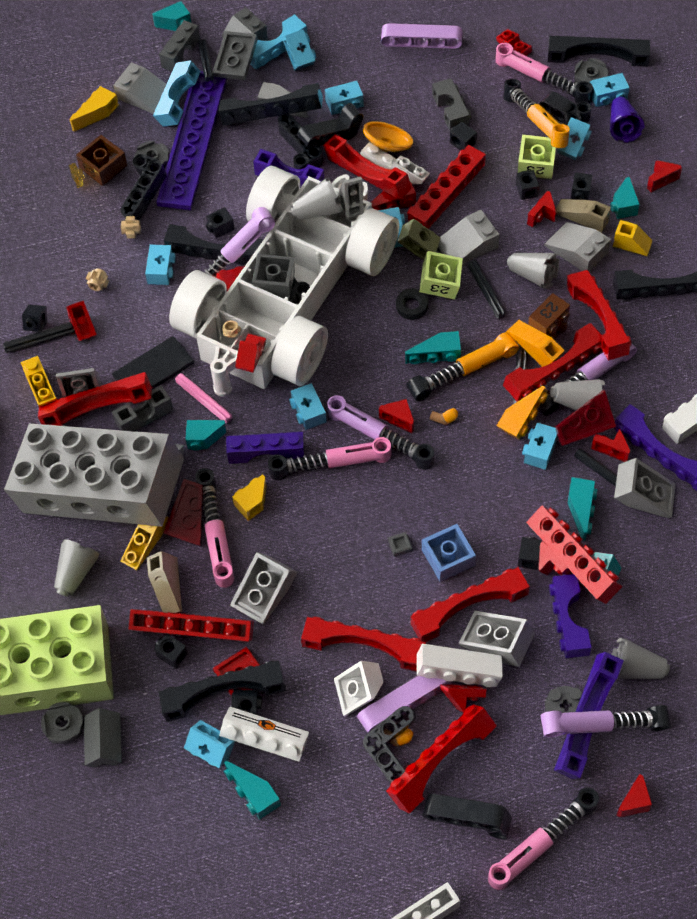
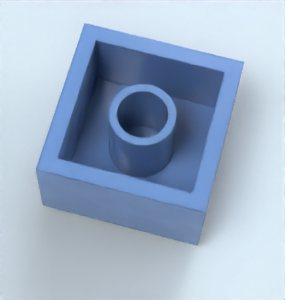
M458 524L422 539V552L440 582L475 566L476 555Z

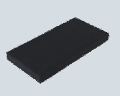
M172 336L113 372L112 376L118 381L146 372L153 390L193 365L194 360L176 338Z

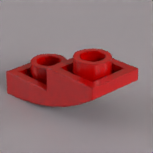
M509 29L496 37L499 44L508 43L512 45L513 50L525 56L532 52V46L521 41L519 34Z

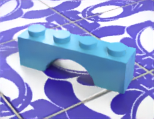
M295 14L283 21L282 33L279 37L271 41H257L250 65L254 69H258L287 51L283 42L284 36L302 29L307 33V25Z
M191 60L175 64L153 114V117L163 127L178 125L184 112L178 105L179 99L188 88L196 84L201 71Z

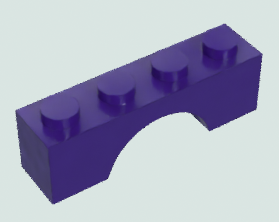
M260 149L253 161L255 175L259 176L267 167L275 166L298 176L300 188L308 176L319 181L325 179L324 169L309 164L304 169H295L284 164L277 154Z
M303 432L226 436L229 464L248 463L253 457L264 454L282 455L286 459H296L297 456L303 458L304 456Z
M574 574L553 576L552 584H549L550 596H554L555 601L552 603L554 615L557 614L558 617L556 630L557 633H561L562 639L559 640L561 652L564 651L565 659L590 656L591 643L588 629L576 625L568 614L569 607L578 601L580 597L578 578Z

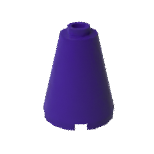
M617 97L611 103V136L616 141L622 140L626 143L636 140L641 136V132L645 127L644 120L625 97Z

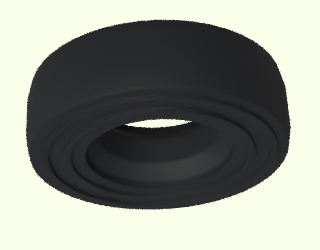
M414 288L402 291L396 299V309L399 315L409 320L423 317L428 310L426 294ZM415 299L419 302V306L415 309H409L405 306L407 300Z

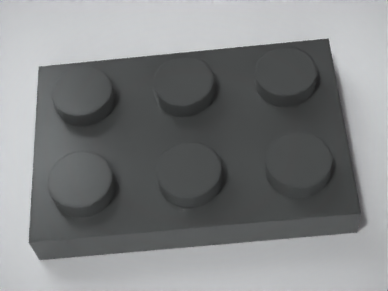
M225 31L213 69L214 77L246 80L258 41L257 34Z

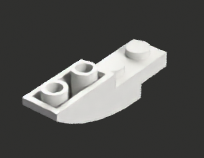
M368 143L360 153L364 158L382 168L392 170L396 167L406 172L411 184H422L430 174L408 158L400 155L398 159H395L392 155L387 154L371 143Z

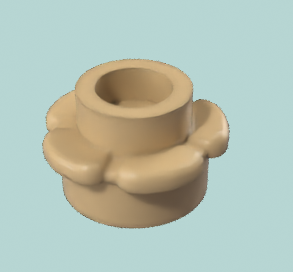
M227 321L223 325V335L234 338L238 336L241 327L238 326L236 321Z

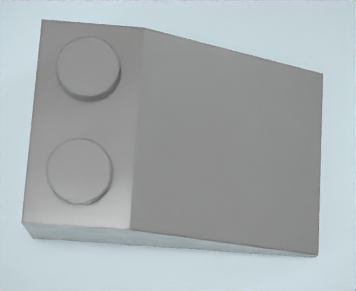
M131 62L113 86L118 100L154 114L167 84L146 68Z
M479 210L466 216L440 237L438 249L441 254L463 258L462 264L498 248L499 233L483 211Z
M566 222L544 246L579 270L590 271L609 252L611 239L596 229Z
M94 368L56 374L63 398L102 386L99 373Z
M637 458L618 465L614 498L627 507L671 518L676 484Z
M256 552L230 606L264 624L289 590L298 572L267 554Z
M474 611L458 644L471 651L501 655L502 664L520 667L535 632L527 619Z

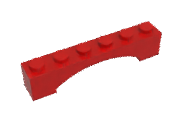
M336 134L323 145L328 160L358 177H362V179L398 199H401L412 189L406 172L396 167L392 170L385 169L370 162L354 150L347 140Z
M588 270L567 275V289L573 300L578 299L592 308L604 325L605 334L601 335V349L608 361L629 355L630 347L632 346L631 338L626 336L622 323L619 324L615 311L611 310L610 303L604 298L602 289L596 285L595 277L591 276Z
M591 323L576 331L573 339L575 344L563 357L540 368L522 369L519 367L505 377L504 388L516 401H519L534 390L545 386L548 381L556 380L562 372L570 371L578 362H584L592 353H598L601 350V333Z
M146 372L42 405L39 407L38 419L43 425L63 426L69 420L99 407L123 402H133V404L149 400L152 396V386Z
M519 567L513 570L507 569L500 576L490 577L478 586L472 585L466 591L460 594L455 593L445 601H437L425 610H417L411 616V626L418 639H421L423 642L430 641L440 636V628L443 624L465 607L493 599H506L512 603L529 595L530 586Z
M307 617L301 637L302 647L320 651L325 646L339 643H357L371 646L395 658L400 663V668L416 672L417 653L421 645L426 644V642L418 638H403L399 634H385L377 629L366 630L361 626H348L339 621H324L320 617Z
M474 704L464 710V714L458 720L453 721L449 729L444 734L439 735L435 742L428 749L424 750L420 757L410 764L399 778L391 783L386 792L400 810L410 814L424 800L422 795L429 777L448 753L462 743L474 738L484 740L495 729L497 725L484 707Z

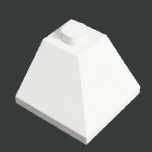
M360 661L334 678L343 716H348L375 698L383 684L379 663Z

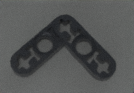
M407 706L398 708L367 733L363 739L364 748L391 783L394 781L395 774L389 768L393 767L397 772H402V774L405 772V768L387 744L415 722L416 713ZM404 711L406 713L410 712V714L408 715V721L403 719L399 722L402 725L401 727H399L398 723H396L393 720L394 718H396V720L399 721L401 718H403L402 713ZM392 723L395 727L394 733L386 735L384 728L387 724ZM371 737L378 739L376 741L379 748L384 746V749L378 751L374 746H369L371 743L369 739ZM384 753H388L391 757L387 765H383L380 761V757Z

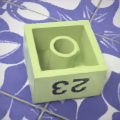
M522 135L518 173L534 170L536 177L552 179L556 148L551 145L549 137Z
M427 251L422 265L419 292L455 300L460 288L463 258Z

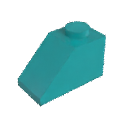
M182 1L152 13L154 26L157 28L176 31L184 20L192 23L190 12Z
M630 177L625 178L615 192L613 202H611V211L615 212L617 219L638 215L640 204Z
M187 420L185 439L187 449L199 451L209 448L226 434L225 420Z

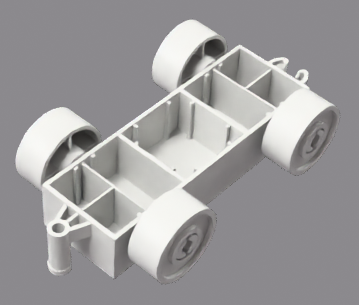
M275 166L267 167L262 171L252 187L247 202L246 217L249 222L255 209L265 207L275 220V226L267 234L229 290L227 291L224 281L200 270L192 271L180 284L170 309V325L197 339L201 360L210 364L214 384L213 389L216 395L223 397L231 393L232 387L229 373L264 390L274 375L298 386L304 385L312 377L320 364L328 340L327 328L311 321L347 266L371 276H376L388 262L398 238L399 220L372 208V203L367 201L368 186L366 182H362L363 214L346 218L343 211L299 221L298 217L294 218L291 212L292 203L321 181L308 176L300 188L298 176ZM347 174L337 177L331 183L339 202L341 185L343 181L350 179ZM258 253L294 257L295 279L297 282L302 281L310 285L309 290L301 294L302 300L299 304L288 301V297L283 299L252 285ZM230 320L236 321L238 326L241 327L238 336L234 338L225 337L222 331L224 323ZM248 333L266 338V345L254 373L235 368L240 341H245Z

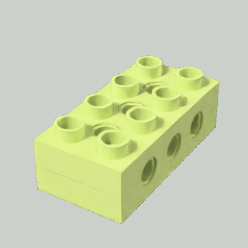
M101 605L0 619V715L48 709L51 705L58 702H68L71 705L114 699L108 623Z

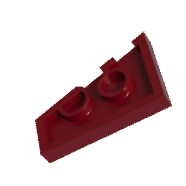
M605 390L599 392L555 426L560 445L563 446L616 427Z
M187 479L183 480L164 530L165 535L201 547L203 485Z

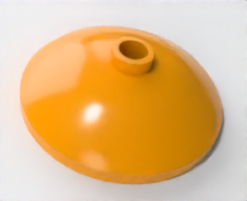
M378 121L368 122L364 125L363 133L365 137L384 152H400L412 147V137L397 126Z

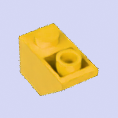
M620 220L615 232L613 247L648 256L653 240L637 224Z
M263 474L258 478L252 479L249 485L237 490L234 496H232L234 506L248 521L264 510L267 485Z

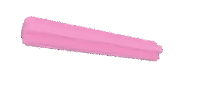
M180 373L176 376V383L220 420H225V423H228L232 419V415L184 374Z

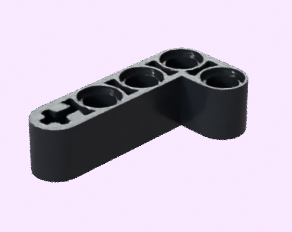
M349 103L343 107L339 118L305 125L299 129L297 136L308 148L323 146L335 134L345 140H350L357 135L364 115L352 103Z
M290 114L279 116L278 129L280 135L298 153L293 158L294 168L304 169L308 164L320 168L323 165V149L321 146L308 148L297 136L302 126Z
M137 154L132 160V164L140 177L121 207V213L125 219L126 216H135L136 220L142 218L167 175L159 160L144 154Z
M428 794L422 814L424 818L431 821L483 829L490 836L502 840L507 839L512 821V816L501 805L438 794Z

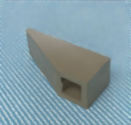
M561 199L555 209L557 215L588 228L596 229L601 233L609 222L611 207L592 200Z
M163 551L147 557L148 577L162 611L170 613L182 612L177 557Z

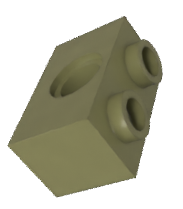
M412 219L403 224L397 242L424 260L427 251H437L440 237L423 226L419 221Z

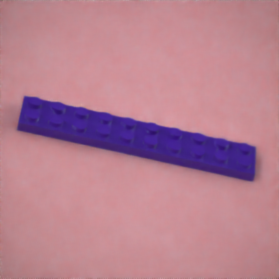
M201 71L196 84L189 88L183 108L184 112L178 125L166 167L167 175L161 185L157 198V206L192 210L227 78L214 77L213 81L206 82L204 72Z

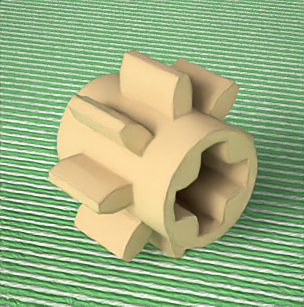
M126 216L125 221H121L122 234H126L127 238H136V234L141 232L140 220H136L135 216Z
M101 269L92 270V272L87 274L88 287L94 291H100L103 287L107 288L109 283L107 273Z

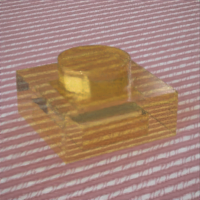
M75 163L70 164L71 176L77 188L84 186L82 179L85 176L82 169H78Z

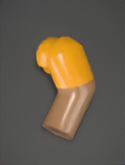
M451 408L443 414L432 411L430 420L448 425L457 419L458 411L455 408Z
M388 729L384 730L386 735L393 734V732L389 731ZM406 729L390 743L397 747L409 743L412 740L413 731Z

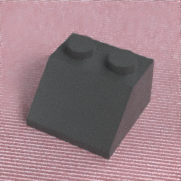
M246 7L232 16L222 34L223 38L225 31L257 34L258 40H268L266 25Z
M258 253L252 285L283 299L288 297L289 300L295 275L294 257Z

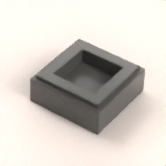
M406 532L387 537L393 557L412 552V546Z

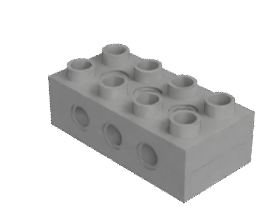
M29 423L4 491L23 513L163 526L184 458L169 434Z

